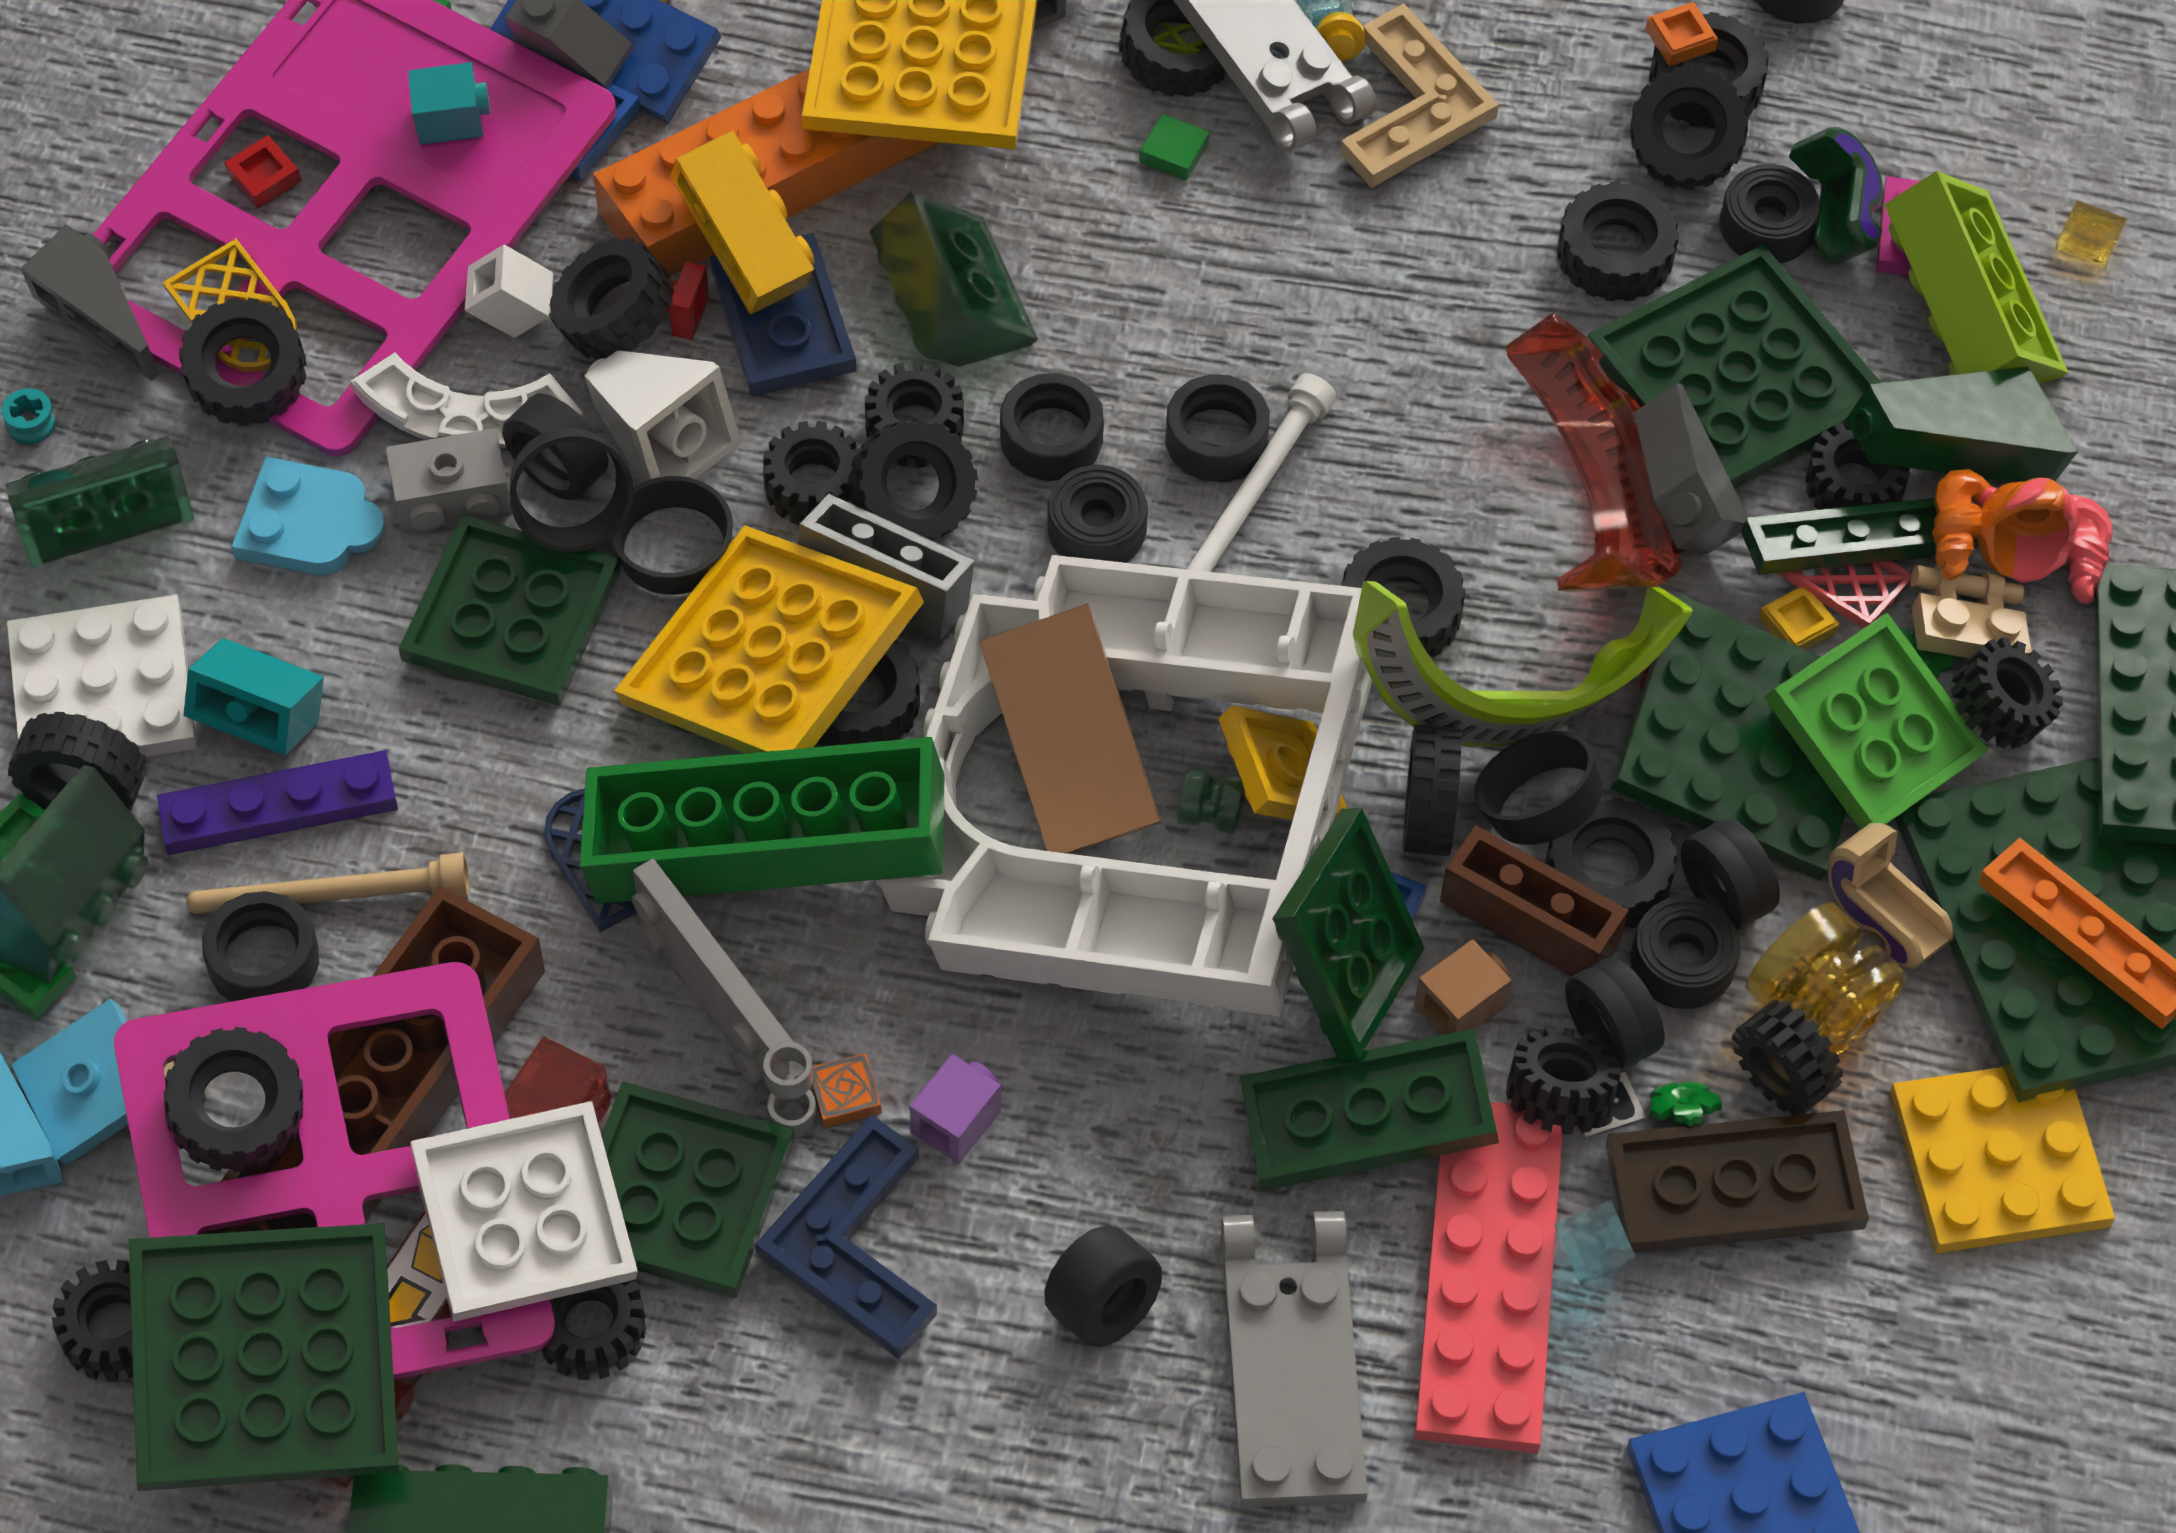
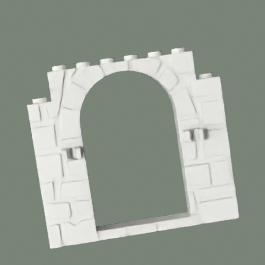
M1052 555L1045 577L1040 576L1036 582L1034 601L973 594L966 615H961L956 624V646L951 661H946L940 672V694L935 709L931 708L928 710L924 721V737H932L945 775L943 874L876 880V884L878 887H881L890 910L893 912L928 916L925 940L927 945L931 946L941 970L974 975L987 974L993 975L996 978L1039 984H1060L1061 987L1119 995L1125 993L1191 1002L1199 1006L1226 1007L1229 1010L1280 1017L1294 964L1284 943L1277 935L1272 918L1334 822L1344 785V778L1348 771L1359 731L1360 719H1362L1372 683L1364 661L1357 655L1352 635L1362 588ZM1088 603L1091 607L1116 686L1120 690H1144L1150 709L1171 711L1174 704L1172 696L1196 699L1213 698L1222 702L1255 705L1256 703L1264 704L1265 707L1291 710L1299 708L1307 709L1308 712L1323 713L1276 880L1027 849L997 841L986 836L971 825L957 810L956 783L960 768L967 752L975 741L976 735L979 736L994 719L1002 714L979 641Z

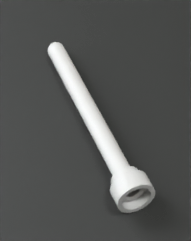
M1309 373L1301 374L1288 393L1289 403L1287 408L1289 413L1187 570L1212 572L1306 425L1314 423L1317 419L1324 418L1332 407L1337 396L1335 390L1327 381Z

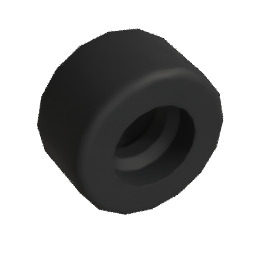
M1105 1225L1091 1229L1076 1239L1061 1254L1052 1268L1044 1289L1045 1306L1060 1323L1086 1345L1103 1347L1115 1343L1129 1334L1145 1318L1156 1301L1160 1290L1162 1267L1150 1252L1121 1228Z

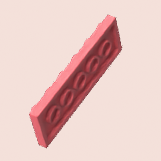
M1491 1102L1499 1143L1439 1155L1414 1439L1538 1454L1541 1445L1563 1134L1561 1126L1553 1125L1551 1132L1541 1129L1543 1121L1537 1119L1531 1125L1523 1120L1525 1110L1516 1113L1509 1103Z

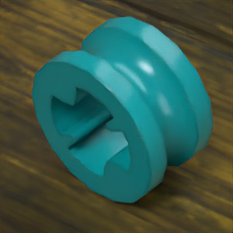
M32 388L20 389L10 394L3 402L1 409L3 420L6 424L7 432L13 440L21 444H35L48 438L54 431L56 425L55 415L50 399L44 392ZM31 411L37 418L26 422L21 414Z

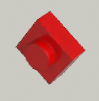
M266 135L224 162L228 176L257 209L302 181L299 169L269 135Z
M686 261L678 281L671 280L674 289L671 292L673 300L671 307L666 312L670 313L672 336L693 340L709 301V288L706 266Z

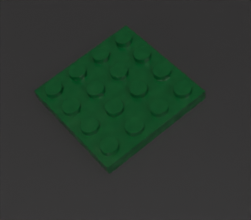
M1761 245L1588 334L1586 348L1637 410L1675 384H1682L1734 489L1813 448L1815 442L1818 443L1820 435L1825 430L1831 434L1833 425L1842 422L1845 429H1849L1846 418L1869 384L1882 383L1765 245Z
M1678 594L1676 598L1690 606L1693 612L1674 640L1650 665L1610 789L1703 830L1722 819L1730 818L1736 820L1754 835L1769 859L1820 881L1828 873V860L1830 853L1836 848L1846 810L1766 702L1764 696L1821 657Z
M385 1223L129 1239L136 1479L138 1491L398 1473L399 1463Z

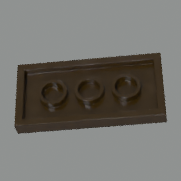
M1845 1110L1693 1125L1692 1127L1681 1126L1608 1134L1605 1145L1626 1253L1863 1230L1866 1228L1869 1220Z

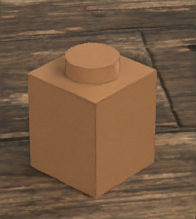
M1472 939L1419 977L1414 1005L1442 1035L1473 1028L1476 1030L1506 1008L1512 980L1503 961L1492 952L1486 953Z

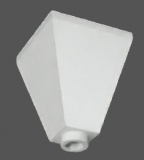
M617 350L608 358L595 361L584 375L596 410L641 483L664 476H683L697 479L742 444L720 367L713 362Z

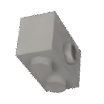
M496 428L386 447L401 532L413 530L430 531L441 525L458 523L461 514L487 521L499 515L512 513Z

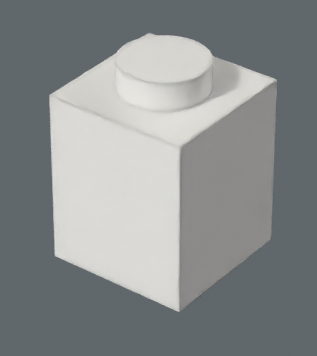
M503 244L468 266L465 311L509 336L516 338L550 317L551 307L549 304L550 298H552L553 272Z

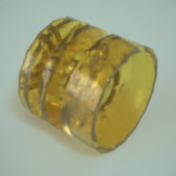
M1834 902L1824 903L1806 913L1774 941L1753 968L1745 988L1763 1007L1773 1000H1778L1779 1003L1784 1000L1791 1004L1793 1010L1797 1007L1805 1012V1020L1808 1023L1814 1020L1820 1027L1817 1030L1819 1035L1829 1038L1832 1045L1828 1049L1831 1052L1840 1054L1867 1034L1879 1022L1903 989L1907 975L1896 962L1884 963L1886 955L1878 945L1867 946L1855 953L1860 945L1863 932Z

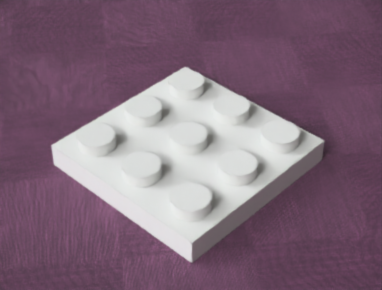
M177 594L7 621L18 740L23 727H25L26 722L30 718L35 719L38 714L42 713L54 714V712H65V714L84 715L86 718L104 722L114 730L118 729L126 735L127 739L136 743L140 748V753L145 755V757L198 749L195 722L183 716L188 663L181 605Z
M592 1101L410 1141V1152L453 1322L636 1279L638 1270Z

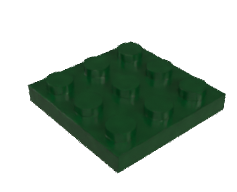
M461 514L400 644L399 654L401 661L561 706L621 571L620 560L618 557L590 549L579 552L550 550L533 542L522 530Z
M1362 807L1341 809L1272 918L1277 935L1288 951L1297 971L1299 982L1306 990L1319 1018L1321 1029L1328 1037L1338 1060L1360 1059L1425 949Z
M622 1081L601 1137L637 1270L737 1298L755 1249V1243L760 1236L794 1143V1129Z

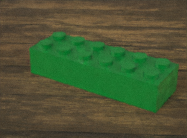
M932 737L586 768L580 869L597 904L632 901L631 897L636 894L633 870L652 858L682 896L943 874L945 775Z

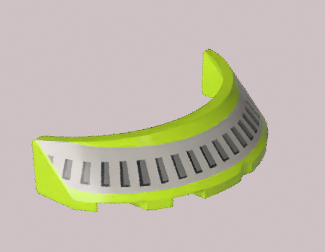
M1375 581L1363 582L1352 635L1357 655L1364 661L1366 669L1380 693V698L1396 715L1412 727L1414 725L1461 729L1462 746L1479 747L1490 745L1493 747H1504L1531 735L1557 731L1592 710L1645 670L1674 640L1691 616L1693 610L1664 589L1648 587L1642 613L1634 631L1627 637L1612 640L1604 645L1596 654L1589 674L1583 682L1573 689L1565 691L1468 690L1447 676L1426 652L1415 632L1406 603Z

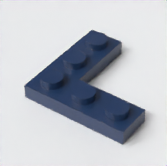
M871 1114L755 1243L758 1256L899 1359L936 1317L937 1305L848 1240L851 1234L919 1159V1148Z

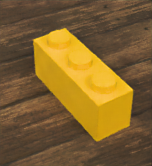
M732 130L677 157L670 178L751 315L807 287L814 271L813 265L815 260L806 240L800 235L795 237L785 219H787L788 215L783 200L775 190L768 191L758 174L761 168L753 149L747 143L741 145Z

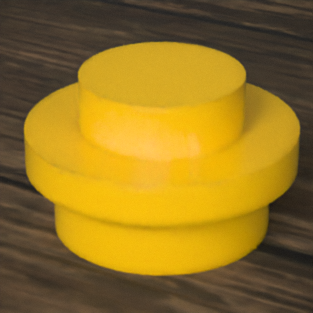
M1330 13L1323 17L1316 27L1341 62L1355 58L1365 46V30L1362 24L1349 13Z

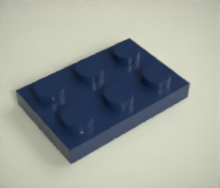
M814 233L800 235L808 243L815 260L813 265L814 271L807 287L751 315L716 255L709 256L711 272L751 396L857 372L856 358Z

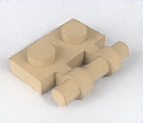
M1938 564L1934 568L1921 565L1914 566L1910 579L1911 586L1930 591V595L1919 593L1911 607L1918 650L1970 658L1988 641L1995 638L1997 642L2003 637L2010 638L2011 646L2016 641L2026 644V654L2029 655L2032 652L2025 612L2004 608L2003 604L2020 605L2024 596L2023 584L2005 581L2004 576L1990 572H1984L1981 576L1963 573L1955 580H1947L1944 577L1942 568ZM1956 595L1977 598V603L1957 600Z

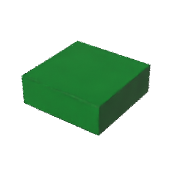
M1162 113L1140 149L1139 162L1188 180L1209 144L1210 132Z

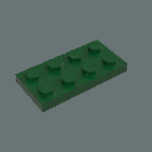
M1475 1028L1366 1050L1358 1060H1338L1336 1056L1240 1076L1261 1191L1499 1143Z

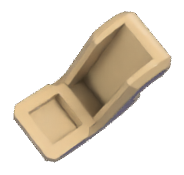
M1869 823L1830 853L1828 860L1829 886L1838 905L1852 921L1863 929L1876 932L1883 938L1886 943L1884 945L1886 956L1900 966L1913 969L1952 941V922L1947 912L1890 862V859L1895 854L1898 831L1886 824Z

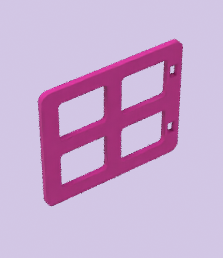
M450 962L127 1021L121 1025L114 1036V1050L149 1238L198 1235L206 1231L301 1213L313 1216L317 1227L366 1224L362 1209L366 1202L420 1191L410 1146L365 1155L356 1154L351 1150L328 1044L329 1036L337 1031L425 1015L440 1017L444 1023L466 1129L509 1120V1112L480 981L476 972L464 963ZM234 1027H244L250 1032L257 1033L260 1031L268 1034L270 1040L275 1043L280 1042L287 1048V1055L291 1060L294 1058L299 1067V1077L303 1083V1116L299 1120L298 1131L303 1155L302 1163L295 1168L200 1186L188 1184L184 1179L178 1146L174 1142L173 1132L168 1130L166 1122L164 1068L168 1063L174 1061L175 1056L180 1050L184 1051L190 1046V1041L199 1035L202 1038L211 1034V1030L223 1028L224 1031L234 1030ZM550 1299L453 1322L451 1317L400 1328L391 1326L394 1380L534 1352L544 1348L552 1339L555 1326ZM481 1326L484 1344L446 1350V1332Z

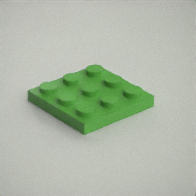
M1888 613L1764 696L1766 702L1860 830L1869 823L1887 824L1989 751L1976 732L1966 725L1965 722L1967 720L1965 717L1958 713L1954 702Z

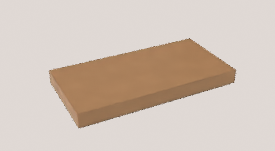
M1087 603L980 640L981 650L1047 851L1073 854L1161 824L1090 605Z

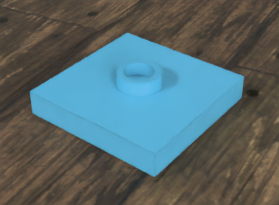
M108 999L11 1064L37 1120L52 1146L57 1160L65 1165L72 1163L128 1125L114 1050V1036L119 1027L127 1022L121 1006L111 999Z

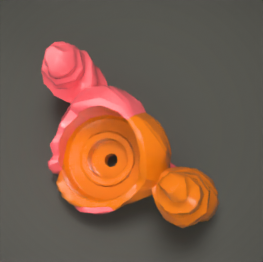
M1970 469L1950 471L1937 483L1934 493L1937 516L1934 519L1932 534L1936 545L1935 559L1942 568L1944 577L1947 580H1955L1965 572L1969 565L1968 558L1974 550L1973 539H1977L1979 550L1986 564L1999 575L2025 583L2041 580L2066 564L2069 567L2067 581L2071 583L2070 591L2073 597L2081 604H2091L2094 601V594L2103 576V569L2107 566L2110 552L2108 545L2112 542L2113 525L2107 512L2095 501L2083 496L2070 495L2063 486L2049 478L2038 477L2025 482L2005 484L1996 488L1991 487L1983 476Z

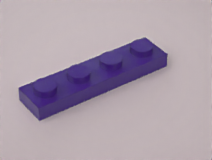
M387 750L157 795L164 844L168 855L398 810Z

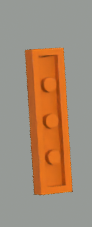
M2018 838L1982 870L1978 882L1981 887L2159 1028L2163 1029L2176 1017V959L2023 839Z

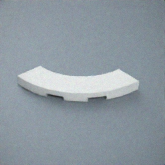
M393 353L350 381L352 392L379 417L398 429L424 440L496 428L500 449H507L502 436L503 423L530 397L537 393L552 395L568 404L583 417L581 409L550 373L539 380L514 389L487 392L485 396L467 395L452 392L448 386L426 378L406 364L396 353Z

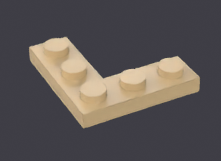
M1404 3L1363 25L1366 37L1365 44L1416 98L1341 140L1340 154L1364 181L1373 188L1497 118L1499 104Z

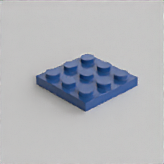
M1805 1392L1638 1436L1628 1441L1626 1449L1658 1533H1860Z

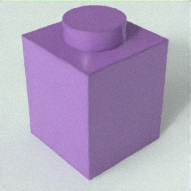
M952 1053L910 1105V1133L959 1164L1001 1112V1084L998 1083L996 1076L984 1065L974 1061L968 1064Z

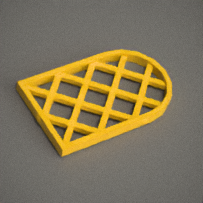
M237 238L162 282L165 290L191 324H193L192 320L198 314L202 315L206 312L196 309L199 296L202 294L219 297L218 305L225 303L226 298H238V300L254 298L259 299L260 303H270L277 308L280 306L283 312L291 319L294 329H297L295 318L287 301L277 292ZM238 253L250 269L234 267ZM229 255L227 266L214 264ZM206 271L224 274L221 289L202 286ZM197 274L195 285L182 284V282ZM232 275L251 277L247 292L229 290ZM258 279L271 296L255 294ZM176 291L192 293L189 308ZM243 338L235 339L225 345L233 347L231 358L222 350H220L217 356L228 367L242 372L264 371L269 369L271 362L270 357L266 358L269 351L261 342L243 340ZM241 348L259 350L257 362L239 361Z

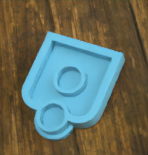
M266 456L231 547L234 558L238 560L313 575H329L342 569L349 561L352 553H363L374 548L383 535L385 523L381 510L374 503L367 501L364 485L355 475Z

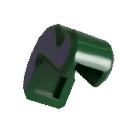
M1829 127L1795 143L1790 151L1789 158L1810 179H1817L1820 183V214L1815 226L1814 242L1822 257L1830 263L1838 265L1876 248L1880 242L1882 227L1873 220L1871 212L1880 206L1883 186L1882 177L1870 152L1857 137L1841 127Z

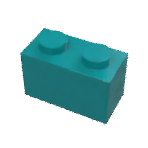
M222 637L188 668L183 716L279 754L286 755L319 722L324 676Z

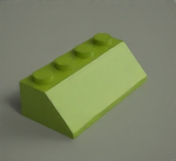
M1935 171L1884 204L1892 222L1888 226L1890 235L1896 245L1905 252L1910 263L1909 279L1916 291L1924 296L1931 314L1928 316L1929 325L1936 337L1944 342L1950 355L1951 361H1949L1948 367L1951 375L2029 367L2038 384L2059 379L2069 373L1988 190Z

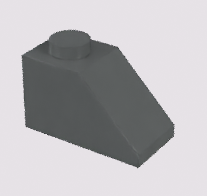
M516 0L505 16L517 44L605 89L609 87L634 49L629 40L581 0Z

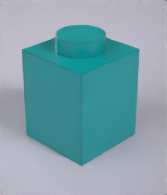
M472 62L408 70L412 117L420 145L484 137L482 115L491 114L490 97L487 82L477 83Z

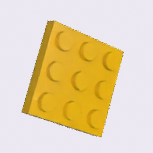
M2003 1067L1892 1084L1890 1096L1935 1254L2111 1228L2115 1220L2114 1212L2075 1089L2069 1091L2060 1089L2039 1094L2034 1099L2018 1102Z

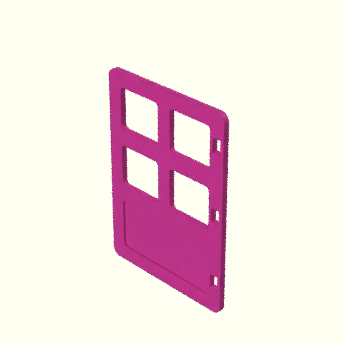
M288 0L93 235L104 245L112 236L122 242V245L109 259L115 274L156 224L164 219L172 220L221 247L237 238L282 298L292 289H301L387 336L356 377L393 353H396L416 371L465 309L468 266L503 244L511 249L514 247L616 116L615 99L607 89L433 0ZM310 2L317 10L304 25L293 21L304 5ZM472 62L477 83L487 82L490 97L491 114L482 115L484 137L420 145L412 117L408 70ZM212 117L221 125L210 139L204 142L195 136ZM255 117L340 162L293 222L284 229H277L192 184L194 178L245 118ZM385 185L470 230L469 235L428 287L415 299H408L321 252L323 247L373 186ZM247 277L236 291L247 292L251 277ZM258 279L255 294L271 296ZM127 299L147 342L153 360L183 375L180 368L182 365L179 359V348L183 347L182 337L185 331ZM224 346L221 350L231 358L233 347ZM219 358L216 360L218 374L226 382L233 385H251L265 376L260 371L242 372L228 367ZM350 384L336 403L331 406H323L300 394L295 402L292 401L287 406V411L280 416L277 414L269 418L270 421L268 423L327 455L343 456L356 448L378 420L379 416L352 392Z

